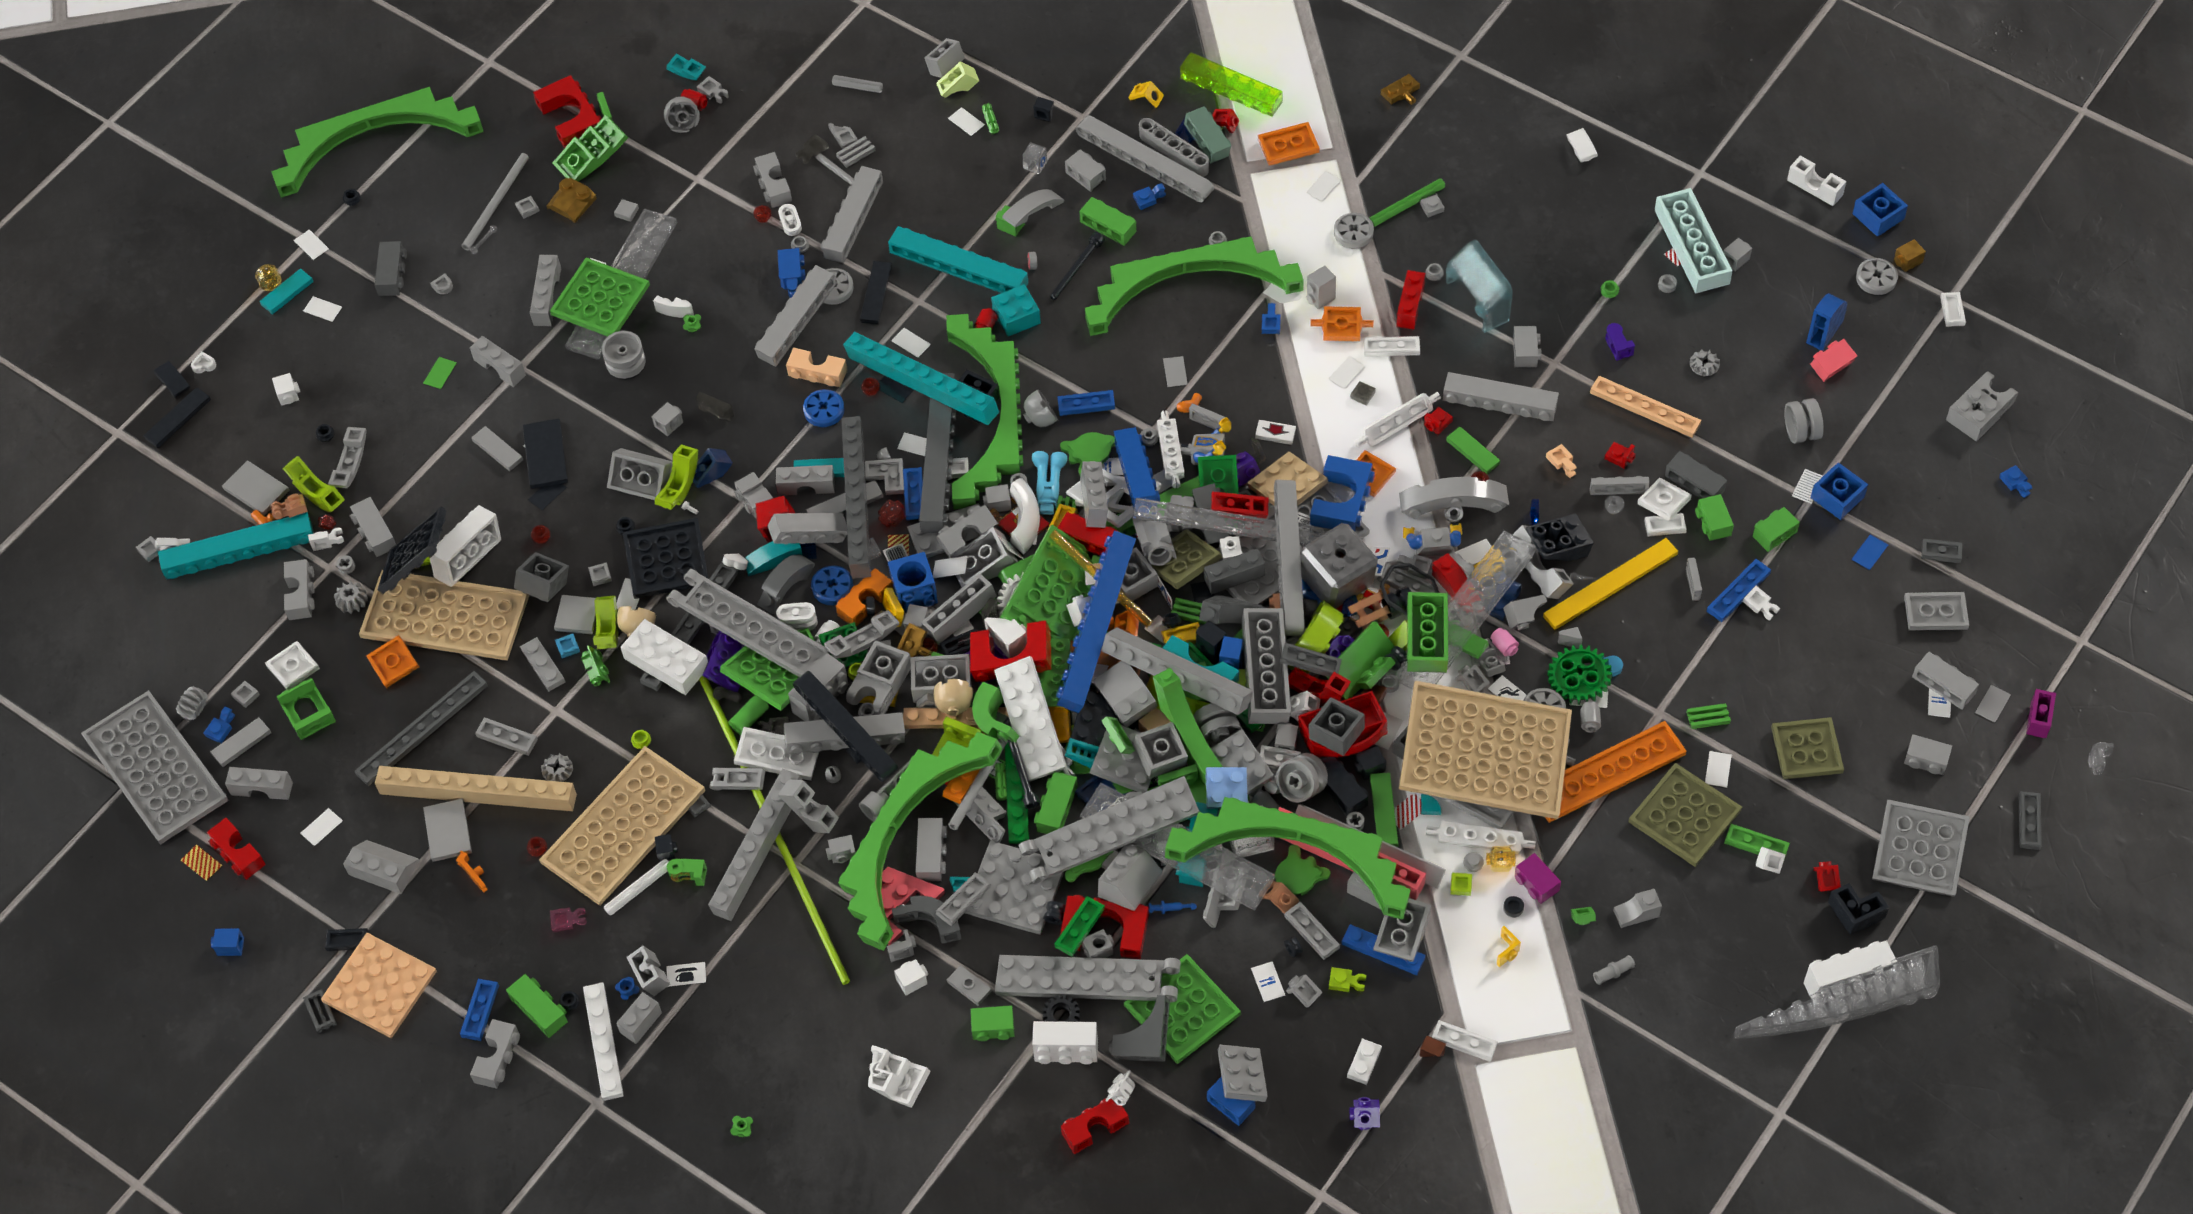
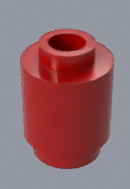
M684 89L680 97L691 99L699 111L706 107L707 99L705 94L692 89Z
M990 308L982 309L974 324L975 328L991 327L992 331L998 319L996 312Z

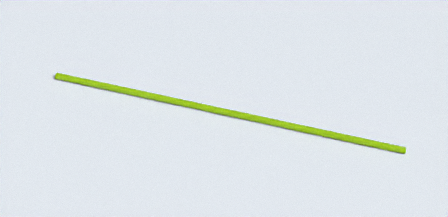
M702 675L699 680L736 755L738 742L708 679ZM751 790L759 808H761L765 801L761 791ZM779 832L775 842L842 984L846 985L850 982L849 977Z

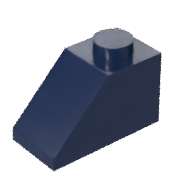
M708 448L697 462L693 483L697 488L723 477L733 463L726 451Z

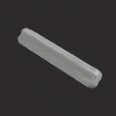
M834 75L832 78V84L835 86L881 93L883 89V83L839 75Z

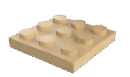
M1287 452L1247 484L1248 488L1259 496L1269 497V503L1275 506V480H1295L1298 506L1328 483V479L1291 452Z

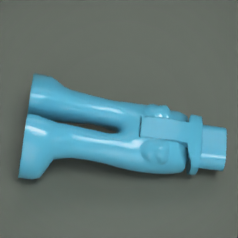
M1036 451L1032 454V462L1038 471L1036 494L1039 513L1052 515L1054 514V508L1057 507L1060 471L1066 465L1067 455L1063 452L1052 453L1050 458V482H1047L1049 456L1044 451Z

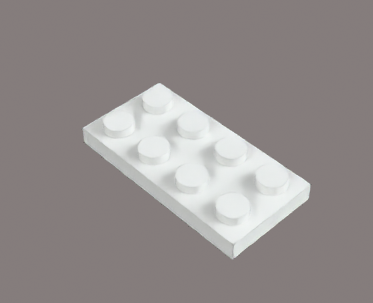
M743 727L734 764L749 768H763L765 771L780 774L783 768L799 774L801 779L811 781L819 752L810 751L800 754H786L784 735Z

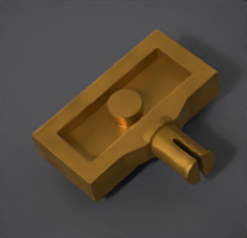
M1408 74L1381 89V95L1391 105L1403 99H1406L1412 105L1416 102V99L1411 94L1420 89V83Z
M909 623L897 649L910 653V657H916L918 654L924 657L930 656L928 654H932V651L922 647L928 631Z

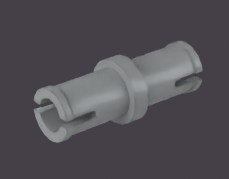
M1629 955L1615 963L1611 962L1607 967L1593 973L1594 980L1598 985H1601L1613 977L1618 978L1621 973L1634 968L1635 962Z

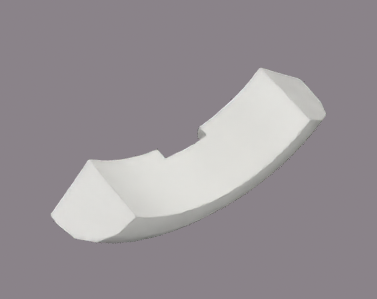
M1019 478L1011 484L1009 492L1021 513V520L1011 534L1010 543L1024 555L1032 546L1037 536L1040 513L1032 489L1023 478Z

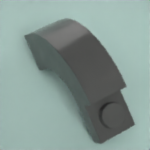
M801 554L792 555L783 560L762 586L764 591L757 605L770 614H775L790 587L798 581L808 580L815 563Z
M912 896L910 897V905L902 904L892 909L895 925L913 920H926L936 926L942 944L961 939L958 921L950 926L936 915V910L943 904L942 901L936 898Z

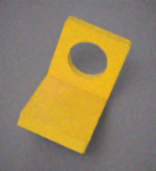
M1152 81L1135 85L1128 98L1134 100L1146 97L1157 108L1164 95ZM1152 91H1155L1157 94L1156 101L1152 98Z
M1505 926L1501 928L1500 936L1510 946L1498 955L1497 965L1499 967L1507 961L1511 962L1514 960L1521 946V942Z

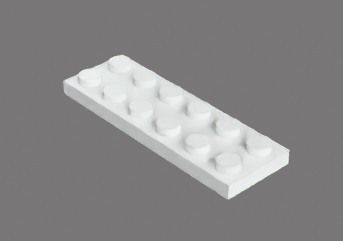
M1029 656L995 669V675L1011 726L1019 735L1016 742L1028 780L1033 781L1052 774L1054 771L1057 772L1067 768L1033 658Z

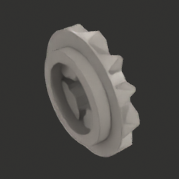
M1703 350L1695 352L1690 358L1691 369L1701 376L1715 374L1720 366V359L1717 358L1716 354H1712L1710 350L1708 352ZM1704 359H1707L1708 363H1706V365L1704 364L1703 367L1702 361H1704Z
M560 753L555 756L551 754V757L545 759L544 764L541 765L542 775L547 781L563 782L572 774V761L568 756H563ZM559 763L561 768H558L555 773L553 767H556V764Z

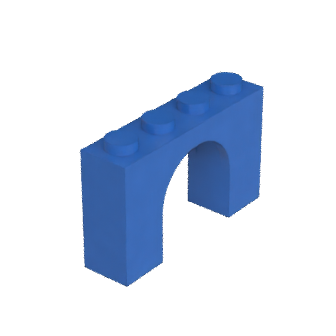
M1328 455L1323 475L1327 477L1330 483L1349 487L1355 495L1350 500L1342 503L1314 499L1310 512V525L1333 529L1343 523L1348 524L1355 532L1356 528L1361 526L1362 516L1360 514L1365 512V497L1369 498L1371 490L1369 484L1373 483L1375 472L1372 471V463Z

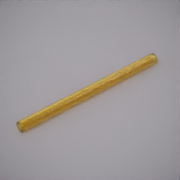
M1054 530L1049 537L1087 573L1094 577L1097 568L1057 530ZM1120 590L1117 601L1146 628L1150 627L1154 621Z

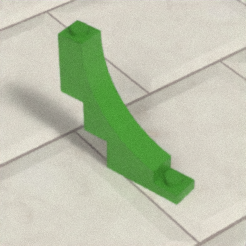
M1168 668L1153 676L1160 710L1170 722H1173L1188 755V766L1196 764L1198 778L1206 785V767L1223 766L1212 752L1193 717L1180 678L1171 668Z

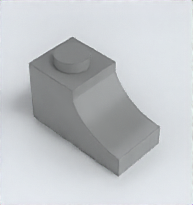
M1545 595L1512 601L1503 607L1510 630L1518 628V631L1529 628V624L1535 620L1534 613L1536 609L1547 602Z
M1655 889L1635 894L1629 901L1615 906L1613 911L1620 927L1623 928L1660 917L1662 905Z

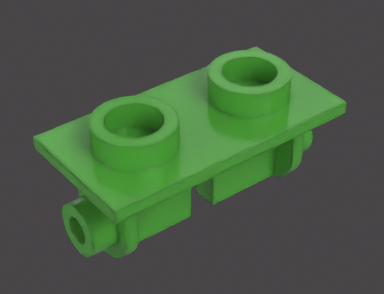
M587 645L588 651L582 653L581 659L585 669L589 670L587 674L591 684L599 686L603 680L610 683L609 671L603 664L602 653L598 649Z

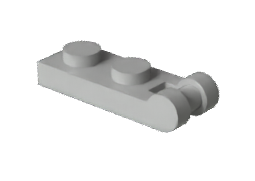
M713 768V781L710 782L709 788L716 791L721 789L762 790L765 770L763 768Z

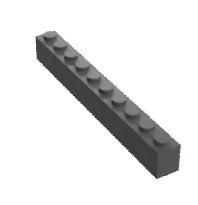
M942 373L955 379V373ZM930 398L919 519L921 533H938L944 528V525H948V514H945V511L949 510L947 495H950V484H948V480L952 478V470L949 469V465H953V454H950V451L954 450V439L951 438L955 436V424H953V421H956L957 414L953 408Z
M860 416L842 418L848 557L852 579L871 577L864 437Z

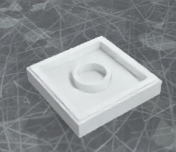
M1659 478L1638 499V505L1670 521L1691 500L1692 494Z
M298 641L265 662L266 666L286 690H290L320 669L318 664Z

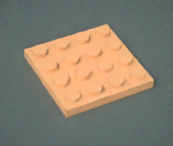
M366 933L321 1000L323 1003L392 1039L437 971L436 968Z

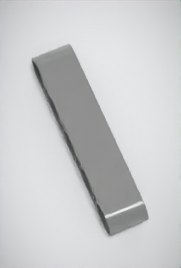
M1150 118L1140 120L1139 136L1141 140L1171 160L1202 177L1209 173V158L1206 154Z

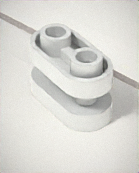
M808 602L783 604L776 611L778 620L795 630L806 628L813 630L818 623L815 607Z

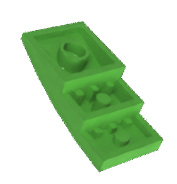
M605 115L595 127L589 126L579 139L574 137L554 160L553 164L565 178H572L579 182L614 154L628 137L609 116Z

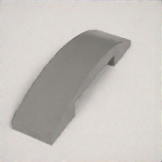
M1038 190L1016 202L1004 213L1002 218L1012 226L1017 227L1027 222L1029 215L1046 206L1052 209L1064 203V199L1052 190Z
M347 428L343 439L344 449L337 469L333 470L328 485L339 488H348L351 485L363 455L366 428Z
M887 610L873 617L871 624L844 638L839 635L825 642L824 646L835 658L848 657L871 647L874 641L879 642L899 625V621Z

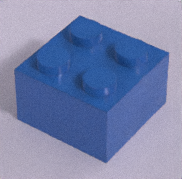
M1882 183L1855 201L1852 214L1878 237L1905 219L1908 205Z
M1838 462L1813 485L1810 498L1841 520L1865 497L1868 484Z

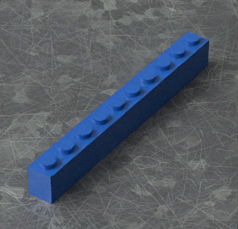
M1114 530L1112 535L1107 536L1104 547H1106L1105 553L1102 552L1098 563L1101 566L1100 569L1097 568L1093 577L1096 582L1095 585L1091 586L1088 596L1091 598L1084 606L1083 613H1085L1084 619L1081 618L1077 628L1080 630L1079 636L1076 635L1073 640L1072 646L1075 648L1073 653L1070 652L1067 663L1069 667L1068 670H1064L1061 678L1064 683L1062 687L1058 688L1056 697L1059 698L1057 706L1079 713L1084 706L1136 538Z

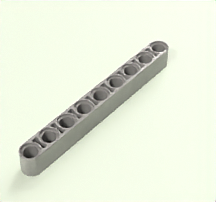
M1087 115L1076 127L1077 134L1083 139L1198 202H1203L1214 190L1213 184L1206 178L1090 115Z
M1275 480L1274 504L1280 608H1283L1285 636L1301 637L1304 633V610L1295 480Z

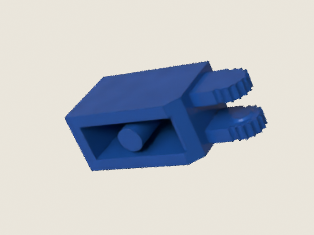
M799 248L778 250L781 287L788 289L790 298L795 294L797 287L803 283L802 280L806 279L805 269H802V266H805L804 255H800Z

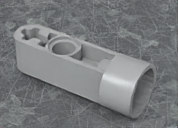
M910 761L904 764L877 792L871 791L859 803L861 811L871 821L874 822L877 819L881 807L886 804L892 789L897 785V778H900L901 774L905 772Z

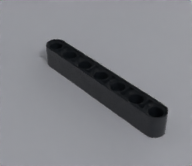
M807 671L792 683L801 697L881 782L887 780L898 770V766L893 759L810 671Z

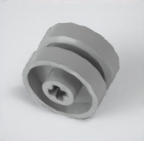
M619 331L609 335L603 341L601 347L606 368L611 375L623 379L630 378L639 374L644 368L646 362L641 340L636 334L629 331Z
M1805 399L1801 404L1798 401L1788 402L1785 405V425L1792 443L1804 442L1806 438L1811 441L1822 438L1823 418L1816 399Z
M1213 703L1203 706L1193 715L1210 748L1242 729L1236 718L1237 714Z
M1309 753L1298 754L1286 760L1279 766L1276 772L1278 790L1289 801L1297 803L1306 801L1319 794L1327 784L1328 774L1325 765L1321 759Z

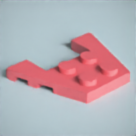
M887 867L882 872L881 892L884 911L894 933L888 945L896 942L903 935L902 930L890 921L893 917L892 909L906 904L910 897L915 896L917 893L921 896H928L939 900L945 894V890L942 887Z

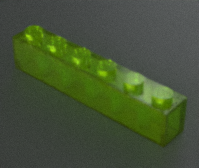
M1190 52L1180 66V76L1185 81L1192 82L1201 88H1206L1218 95L1241 103L1248 108H1253L1262 114L1273 117L1283 103V91Z

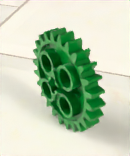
M1580 644L1579 649L1572 645L1571 651L1565 647L1564 654L1557 652L1558 658H1552V663L1549 664L1548 683L1551 684V690H1556L1557 693L1562 694L1564 700L1569 698L1570 704L1577 700V704L1580 705L1581 700L1588 702L1590 698L1595 702L1596 695L1602 698V691L1607 692L1608 686H1611L1612 667L1609 665V659H1604V653L1598 655L1597 648L1590 651V646L1585 650L1582 644Z

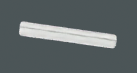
M663 859L604 906L606 913L613 915L665 874L669 861Z

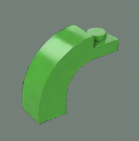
M982 682L975 694L972 705L976 724L985 735L997 740L1000 738L1006 742L1007 740L1016 742L1019 735L1014 729L996 719L997 711L1004 701L1001 691L997 687Z

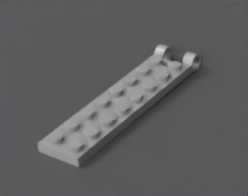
M690 569L684 576V580L693 586L688 595L685 597L680 592L672 590L666 597L672 606L684 609L798 677L810 671L826 653L830 655L826 647L700 575L693 569Z
M1185 776L1039 838L1024 841L1019 844V849L1022 856H1029L1040 850L1046 866L1037 867L1029 872L1032 882L1039 883L1061 872L1197 816L1199 809ZM1049 852L1053 853L1051 857L1047 856Z
M999 955L995 994L1029 997H1056L1059 995L1060 998L1066 995L1067 998L1156 1001L1157 995H1165L1170 999V1002L1177 1001L1178 989L1174 986H1163L1161 988L1162 973L1171 975L1180 973L1181 961L1176 958L1139 960Z

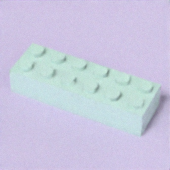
M1689 188L1657 197L1655 212L1695 294L1729 285L1732 269L1692 189Z

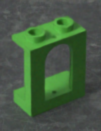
M312 678L302 681L299 685L290 690H285L277 696L280 705L301 740L336 722ZM301 698H309L314 702L318 712L301 720L295 711V703Z

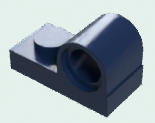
M1505 576L1502 577L1497 586L1496 595L1487 607L1486 613L1504 621L1506 615L1503 607L1518 599L1522 591V584Z

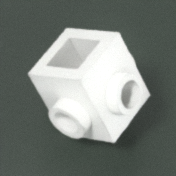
M1308 691L1290 697V716L1298 721V715L1319 709L1320 699Z

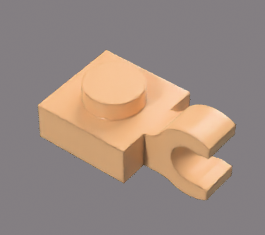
M1562 444L1546 453V458L1557 470L1563 467L1569 478L1576 475L1574 470L1577 467L1572 463L1573 456Z

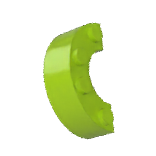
M1323 600L1312 615L1309 626L1294 645L1325 654L1330 647L1329 641L1331 638L1334 639L1341 630L1338 627L1345 619L1343 614ZM1287 665L1290 670L1294 669V666ZM1299 668L1300 670L1306 672L1307 674L1310 672V671H1307V670H1304V669Z

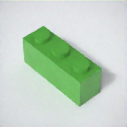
M1093 197L1079 211L1081 223L1123 246L1137 232L1136 220L1133 217L1127 216L1118 209L1112 208L1103 201Z
M1054 771L1052 778H1048L1046 784L1047 793L1042 795L1040 801L1041 810L1036 812L1034 818L1037 832L1048 834L1064 827L1075 796V790L1078 787L1077 777Z
M524 974L506 991L509 998L550 1038L568 1022L565 1017L567 1012L560 1004L556 1006L552 1002L554 1000L547 991L543 992L540 989L541 986L535 978L532 977L530 979Z

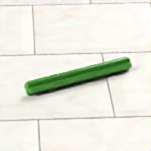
M1439 178L1369 217L1375 227L1415 205L1420 200L1445 188V182Z

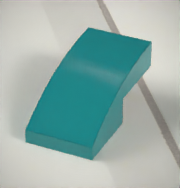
M675 54L667 64V70L696 81L706 69V66L691 58L688 61L678 54Z

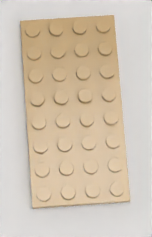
M383 570L381 571L359 632L360 638L388 642L400 635L404 643L409 646L508 661L529 594L519 590L460 581L450 587L434 577L410 574L405 580L401 579L392 591L388 590L382 594L377 590Z
M644 746L539 861L546 868L601 906L655 847V837L666 835L687 812L689 807L706 791L705 787Z

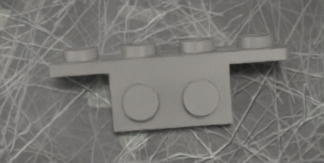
M981 787L966 815L991 841L1001 842L1005 829L997 820L1004 818L1006 811Z
M1227 848L1222 849L1217 870L1213 877L1211 891L1208 894L1207 905L1203 912V919L1211 928L1216 927L1221 910L1239 909L1248 877L1245 871H1232L1235 856Z

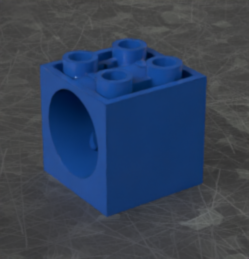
M925 552L888 562L894 593L904 612H907L909 604L930 607L938 603L935 581ZM910 582H921V584L916 586H906Z

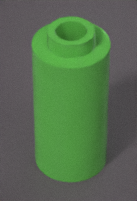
M754 695L728 721L729 726L737 734L741 735L743 727L750 728L769 708L768 702Z

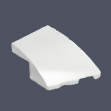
M872 1045L871 1052L873 1057L869 1069L868 1087L893 1101L912 1108L931 1071L927 1067L911 1063L906 1058L891 1054L886 1049Z

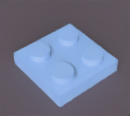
M1206 767L1207 809H1221L1224 797L1236 798L1248 803L1247 767Z

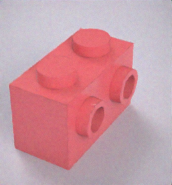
M1845 339L1839 342L1835 340L1827 347L1826 351L1820 350L1813 356L1814 360L1810 365L1823 382L1853 363L1856 359L1857 354Z

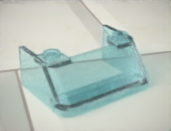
M1473 240L1467 243L1448 262L1446 282L1449 284L1457 279L1462 280L1476 299L1475 311L1479 317L1483 318L1482 331L1485 333L1510 320L1512 288L1479 242Z

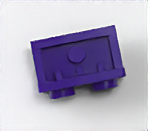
M1246 451L1236 455L1239 488L1261 472L1256 460Z

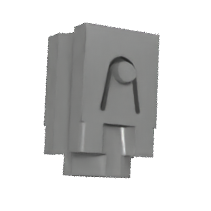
M1161 508L1153 510L1147 516L1137 515L1132 517L1143 555L1150 565H1164L1171 560L1172 556L1173 558L1177 557L1169 534L1172 528L1170 524L1166 525Z

